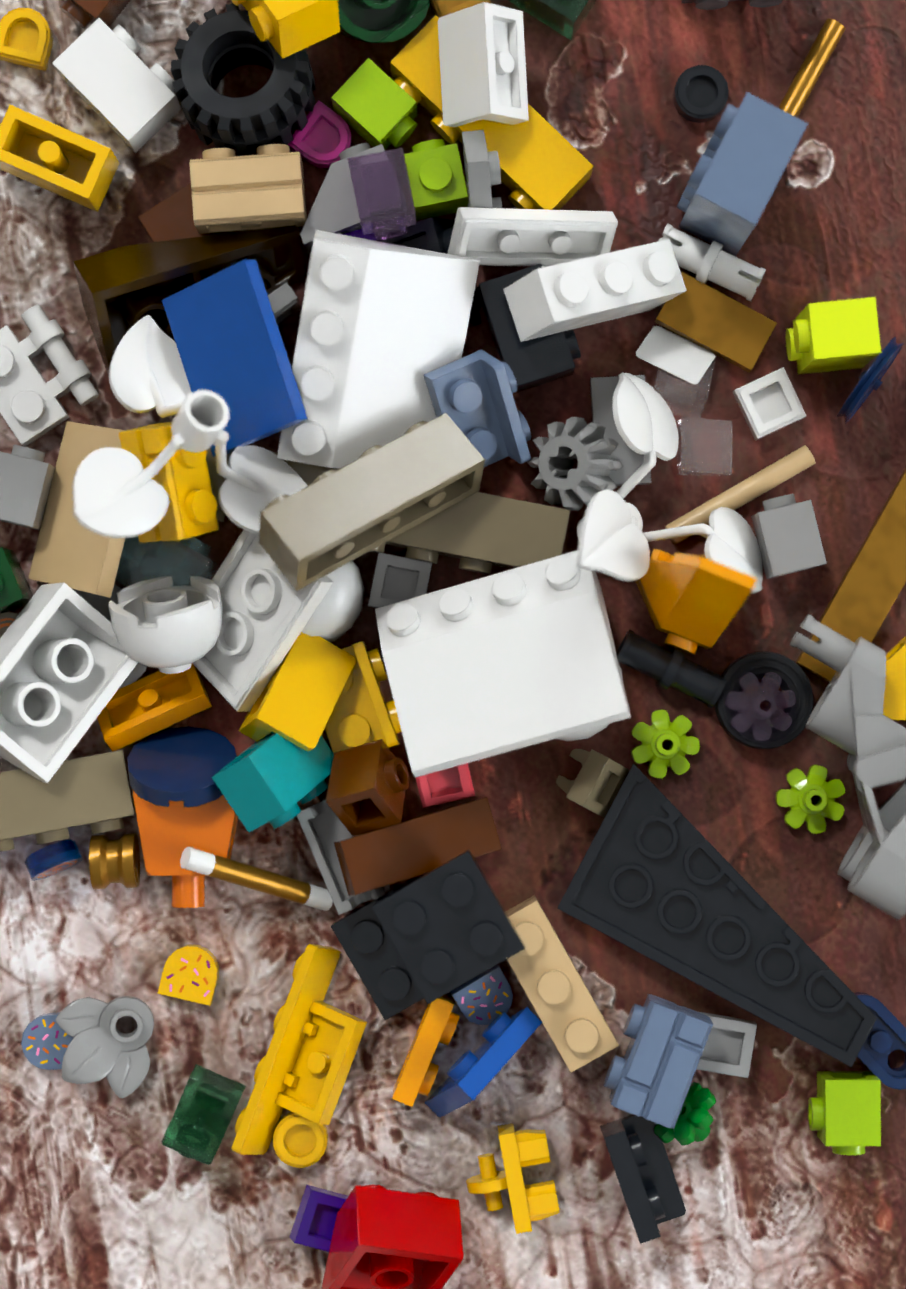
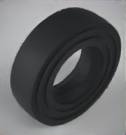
M755 652L738 658L724 670L722 675L727 681L715 704V711L721 726L734 740L751 748L773 749L790 743L805 729L813 710V691L807 675L793 660L774 652ZM758 679L774 681L779 685L784 694L783 710L771 721L760 722L754 720L746 713L743 706V695L746 688Z

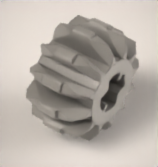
M570 417L567 419L566 424L563 422L547 424L549 438L539 436L532 440L540 450L539 457L531 458L527 463L533 468H539L540 473L531 482V485L535 486L536 489H546L544 501H547L549 504L560 505L562 503L563 507L567 510L579 511L584 504L588 506L591 498L601 490L613 491V489L617 488L609 474L610 471H617L623 467L620 461L611 460L610 454L617 448L619 443L615 439L604 438L605 427L600 423L591 422L587 425L584 418ZM573 459L578 460L577 469H572Z

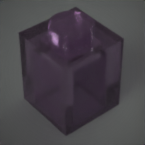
M403 148L348 158L362 234L374 233V237L377 240L391 239L406 234V226L416 225V212Z

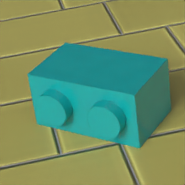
M270 732L258 742H254L211 778L248 832L268 822L273 829H276L302 811L297 802L303 805L328 788V784L324 779L331 774L334 753L322 735L315 748L305 751L277 733Z

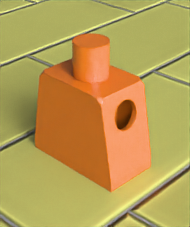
M133 790L147 875L172 876V907H205V876L207 875L181 868V855L186 847H192L231 859L238 816L224 795L217 800L197 807H184L183 801L170 800L169 807H163L140 798Z

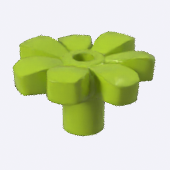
M666 710L653 711L651 714V726L644 722H637L632 729L631 734L634 738L641 741L642 744L631 750V756L637 764L650 761L648 774L654 778L663 779L666 776L668 767L675 774L682 775L690 768V763L685 758V755H695L700 749L698 738L686 736V733L692 727V722L684 715H679L670 722L669 714ZM667 739L670 745L667 749H664L662 743Z
M817 764L809 767L807 776L798 768L790 770L786 774V781L791 786V789H779L775 797L777 805L790 808L784 816L785 823L791 828L797 829L806 821L807 830L810 833L818 834L826 830L825 817L838 821L845 812L843 805L835 801L836 798L845 793L842 781L840 779H832L826 782L827 768ZM815 795L816 801L812 804L811 798Z

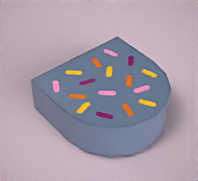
M498 964L450 991L463 1015L470 1022L477 1025H489L502 1012L507 1014L512 1005L513 993Z
M60 1012L38 1016L27 1025L23 1032L21 1042L23 1053L31 1064L40 1069H62L63 1056L69 1043L74 1038L57 1024L56 1017Z

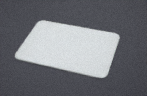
M654 326L636 351L638 358L693 385L700 382L715 359L713 352L660 326Z

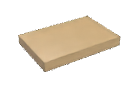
M66 422L28 579L48 584L65 582L74 590L111 598L125 538L102 536L90 531L78 522L74 516L73 480L81 462L95 450L105 447L121 449L118 432L126 430Z

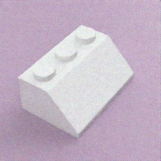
M65 582L41 585L0 638V757L44 783H48L138 663L131 659L118 643L112 623Z

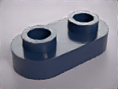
M855 992L854 994L877 1017L857 1057L886 1086L899 1090L906 1089V1028L875 997L867 993ZM894 1050H903L905 1054L904 1063L898 1068L889 1067V1054Z

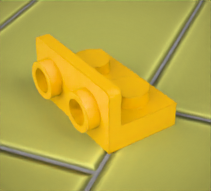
M361 641L342 649L354 656L356 663L325 726L333 753L380 739L385 742L388 748L399 745L397 733L402 731L394 700L385 703L378 683L388 679L378 648L367 651L365 642Z

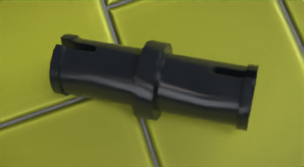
M630 629L624 636L616 653L618 663H622L657 680V687L665 691L671 687L706 704L709 708L714 707L727 681L723 678V675H719L684 658V651L676 647L670 651L635 634Z

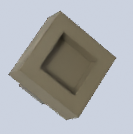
M573 749L569 756L580 762L582 768L575 780L559 775L556 779V784L567 794L566 798L605 818L630 770L593 749L591 752Z

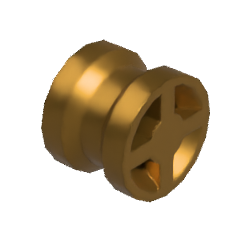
M136 833L124 834L117 840H109L105 835L91 836L89 871L93 889H105L110 883H122L126 888L139 887L140 849Z

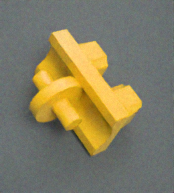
M513 1123L497 1126L505 1170H496L493 1153L479 1155L478 1162L481 1174L466 1180L467 1190L471 1194H484L487 1211H496L503 1208L500 1191L508 1188L516 1234L532 1231V1221L542 1220L560 1213L554 1180L524 1185L521 1167L551 1162L545 1130L530 1129L515 1131Z

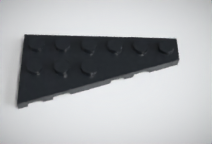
M633 764L557 909L852 1067L877 1017L638 767Z

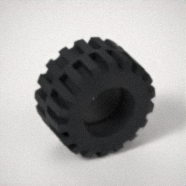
M233 3L225 4L227 10L225 13L217 15L214 8L204 13L206 22L199 25L193 21L186 28L189 40H178L174 49L178 59L171 60L174 91L191 129L196 130L199 139L207 146L213 142L216 148H236L238 156L251 155V149L272 144L278 140L282 144H289L294 140L291 130L293 128L300 131L304 129L308 123L305 111L313 112L315 104L313 91L316 90L315 79L306 48L282 59L269 40L262 42L257 37L251 25L248 11L240 10L239 6ZM255 64L273 71L266 85L252 95L233 98L216 92L222 78L239 66Z

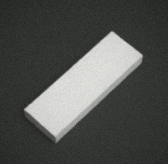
M458 207L447 254L480 260L479 265L534 266L542 264L543 267L609 253L618 221L613 211Z

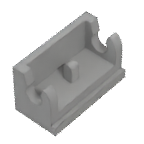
M326 799L302 809L297 818L338 915L354 909L363 902L371 899L375 900L391 890L390 885H386L358 895L348 896L334 842L353 836L326 803Z

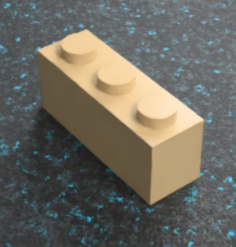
M535 895L507 910L508 917L525 944V949L507 958V961L570 1072H574L619 1046L613 1032Z

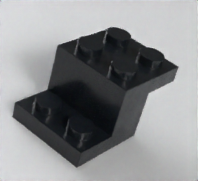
M470 849L429 873L412 877L386 892L385 895L372 900L331 925L332 930L384 1020L389 1019L422 999H425L427 1004L431 1003L525 949L524 942Z

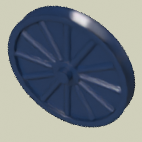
M896 336L886 345L867 371L864 370L858 379L860 381L837 415V417H845V424L854 416L873 390L877 391L881 386L882 377L904 345V343H896Z

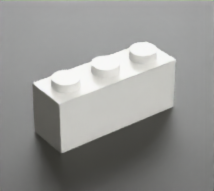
M670 239L538 268L503 289L520 342L650 311L687 291Z

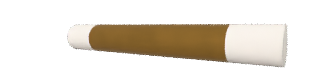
M186 847L181 855L180 866L183 869L323 911H328L333 904L330 893L326 888L192 847Z

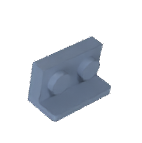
M481 349L424 374L436 418L445 413L448 414L484 457V467L508 456L519 464L531 460L527 441L531 440V431L525 417L517 410L513 393L517 391V382L506 362L499 361Z

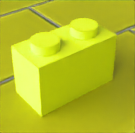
M876 297L809 303L793 320V328L786 329L788 360H797L798 374L863 368L881 353Z

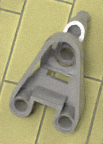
M808 614L799 627L818 637V642H814L796 631L790 645L794 648L797 647L836 670V673L813 709L806 723V728L849 753L847 766L853 773L863 826L839 866L838 875L850 882L848 891L893 918L900 920L906 914V781L879 809L877 808L872 788L906 780V728L883 715L886 653L885 650L861 636L854 643Z

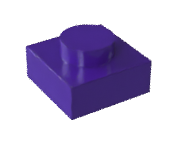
M306 1184L290 1233L291 1240L296 1244L329 1252L337 1213L348 1196Z

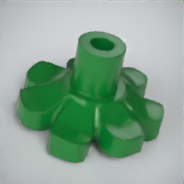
M691 1082L674 1129L657 1124L654 1129L655 1135L663 1143H669L676 1138L682 1146L689 1145L694 1141L700 1142L705 1140L710 1134V1125L714 1120L708 1110L716 1103L715 1096L708 1088H703L700 1083Z

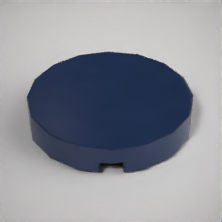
M178 727L156 732L134 745L127 757L130 787L140 798L163 807H169V800L183 801L184 807H197L217 800L223 794L211 777L237 757L235 747L225 736L209 729Z

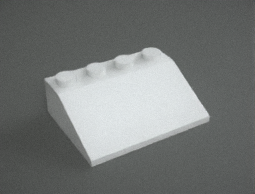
M316 230L292 366L308 419L281 431L277 459L341 469L358 460L369 448L376 445L383 447L400 438L414 424L421 421L430 422L435 419L436 415L424 374L462 358L480 260Z
M578 550L375 609L381 651L411 770L415 778L631 718L602 588L594 570L576 567Z

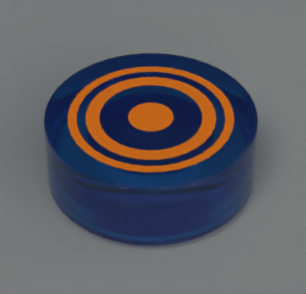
M68 839L51 844L30 854L26 858L25 865L32 881L63 872L80 863L83 858L76 841Z

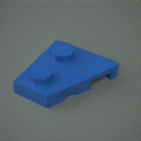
M528 1007L510 1017L505 1012H502L481 1034L486 1041L474 1053L471 1050L464 1053L448 1070L447 1075L449 1078L424 1103L441 1118L473 1101L542 1024V1021Z

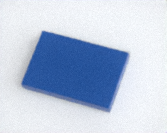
M244 259L162 300L191 392L194 393L200 390L214 392L228 406L229 420L223 431L229 434V439L226 442V455L238 447L250 445L308 419L256 259ZM212 444L210 450L212 456L216 457L215 445Z

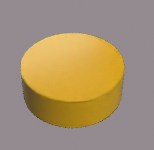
M293 1112L281 1118L273 1134V1147L279 1159L285 1164L296 1168L308 1167L319 1161L328 1143L326 1125H318Z

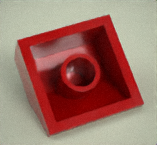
M375 1184L355 1185L336 1216L321 1289H442L464 1259L459 1200L438 1197L431 1192L408 1193L387 1190L385 1187Z

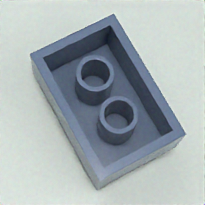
M748 92L739 108L728 104L676 207L685 212L679 228L710 244L716 241L724 245L722 250L736 257L756 226L808 123Z

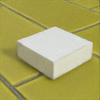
M784 367L733 391V395L755 441L806 417Z

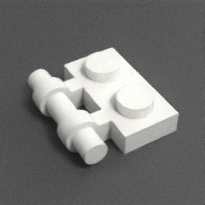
M40 305L29 308L21 315L31 331L30 335L21 342L9 326L6 325L0 329V413L24 447L70 418L58 400L59 398L71 391L80 406H85L99 396L88 379L92 373L83 360L76 361L62 340V337L65 335L64 331L55 319H48ZM43 351L58 371L56 377L46 382L32 361L34 357Z

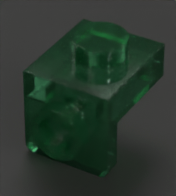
M196 1064L162 1138V1145L177 1151L186 1158L195 1159L206 1165L212 1164L246 1086Z

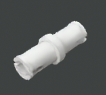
M670 224L666 225L662 233L663 237L659 241L670 239L678 266L697 274L695 279L704 284L709 280L746 297L749 301L752 300L766 269L754 266L722 251L724 245L713 241L710 245L673 228Z

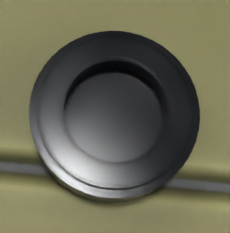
M696 65L688 68L678 78L673 91V101L676 110L683 118L695 123H705L715 119L724 109L728 99L729 89L727 81L717 69L711 66Z

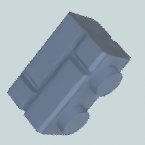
M652 994L647 995L644 1006L634 1003L623 1035L631 1038L624 1058L617 1055L613 1057L604 1081V1087L612 1089L610 1093L611 1105L674 1129L713 1026L711 1018Z

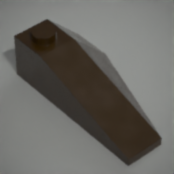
M292 225L127 245L73 261L83 307L108 377L110 363L118 344L128 330L146 315H150L160 329L174 340L162 303L163 299L244 259H256L267 295L286 282L289 286H292L306 277L301 236L298 227Z

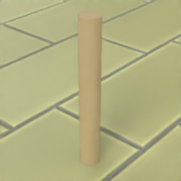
M804 445L667 524L665 529L701 523L709 525V516L713 510L726 507L735 511L816 464L815 459L809 448ZM690 536L671 538V540L676 545Z

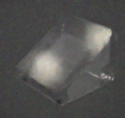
M715 359L696 385L690 384L657 367L653 390L659 393L665 400L672 414L692 419L701 418L709 395Z
M681 417L678 421L677 475H732L733 421Z

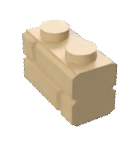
M262 145L257 147V155L235 156V150L230 148H213L202 152L203 159L190 160L193 220L199 234L259 230L292 225L297 227L304 226L307 220L303 161L300 152H290L288 145Z

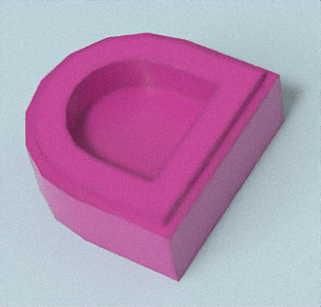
M318 100L313 108V112H309L306 116L308 123L302 131L297 129L292 135L294 140L287 145L293 152H300L301 158L309 164L318 168H330L331 163L340 160L339 154L351 147L352 136L344 119Z

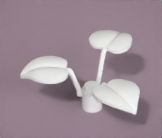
M150 315L141 318L128 330L118 344L110 363L109 383L116 399L131 412L145 413L156 408L157 414L162 418L177 414L171 427L173 438L145 470L139 459L124 449L105 447L89 454L81 462L73 480L74 516L85 528L106 537L128 538L150 531L163 518L169 505V496L166 490L151 478L161 470L178 449L202 452L214 444L217 473L226 478L218 492L220 506L227 517L238 527L259 534L260 512L275 498L281 495L291 496L308 487L307 484L284 460L277 459L276 454L259 446L247 445L236 448L230 455L227 465L226 442L229 439V434L223 431L229 420V409L226 402L218 394L211 391L200 390L194 393L191 392L175 341L160 329Z
M622 372L618 375L619 382L613 394L614 422L624 442L634 452L644 455L642 465L616 492L602 490L591 498L584 518L580 519L577 524L579 546L576 567L599 571L623 581H635L644 577L648 571L650 562L648 542L701 535L707 539L704 547L707 559L757 578L751 593L754 594L761 591L763 567L759 545L748 522L736 511L726 507L713 510L709 516V525L701 523L650 532L641 531L643 521L638 509L633 504L626 503L624 498L656 465L657 457L668 461L676 456L679 437L675 418L661 395L644 380L630 373Z

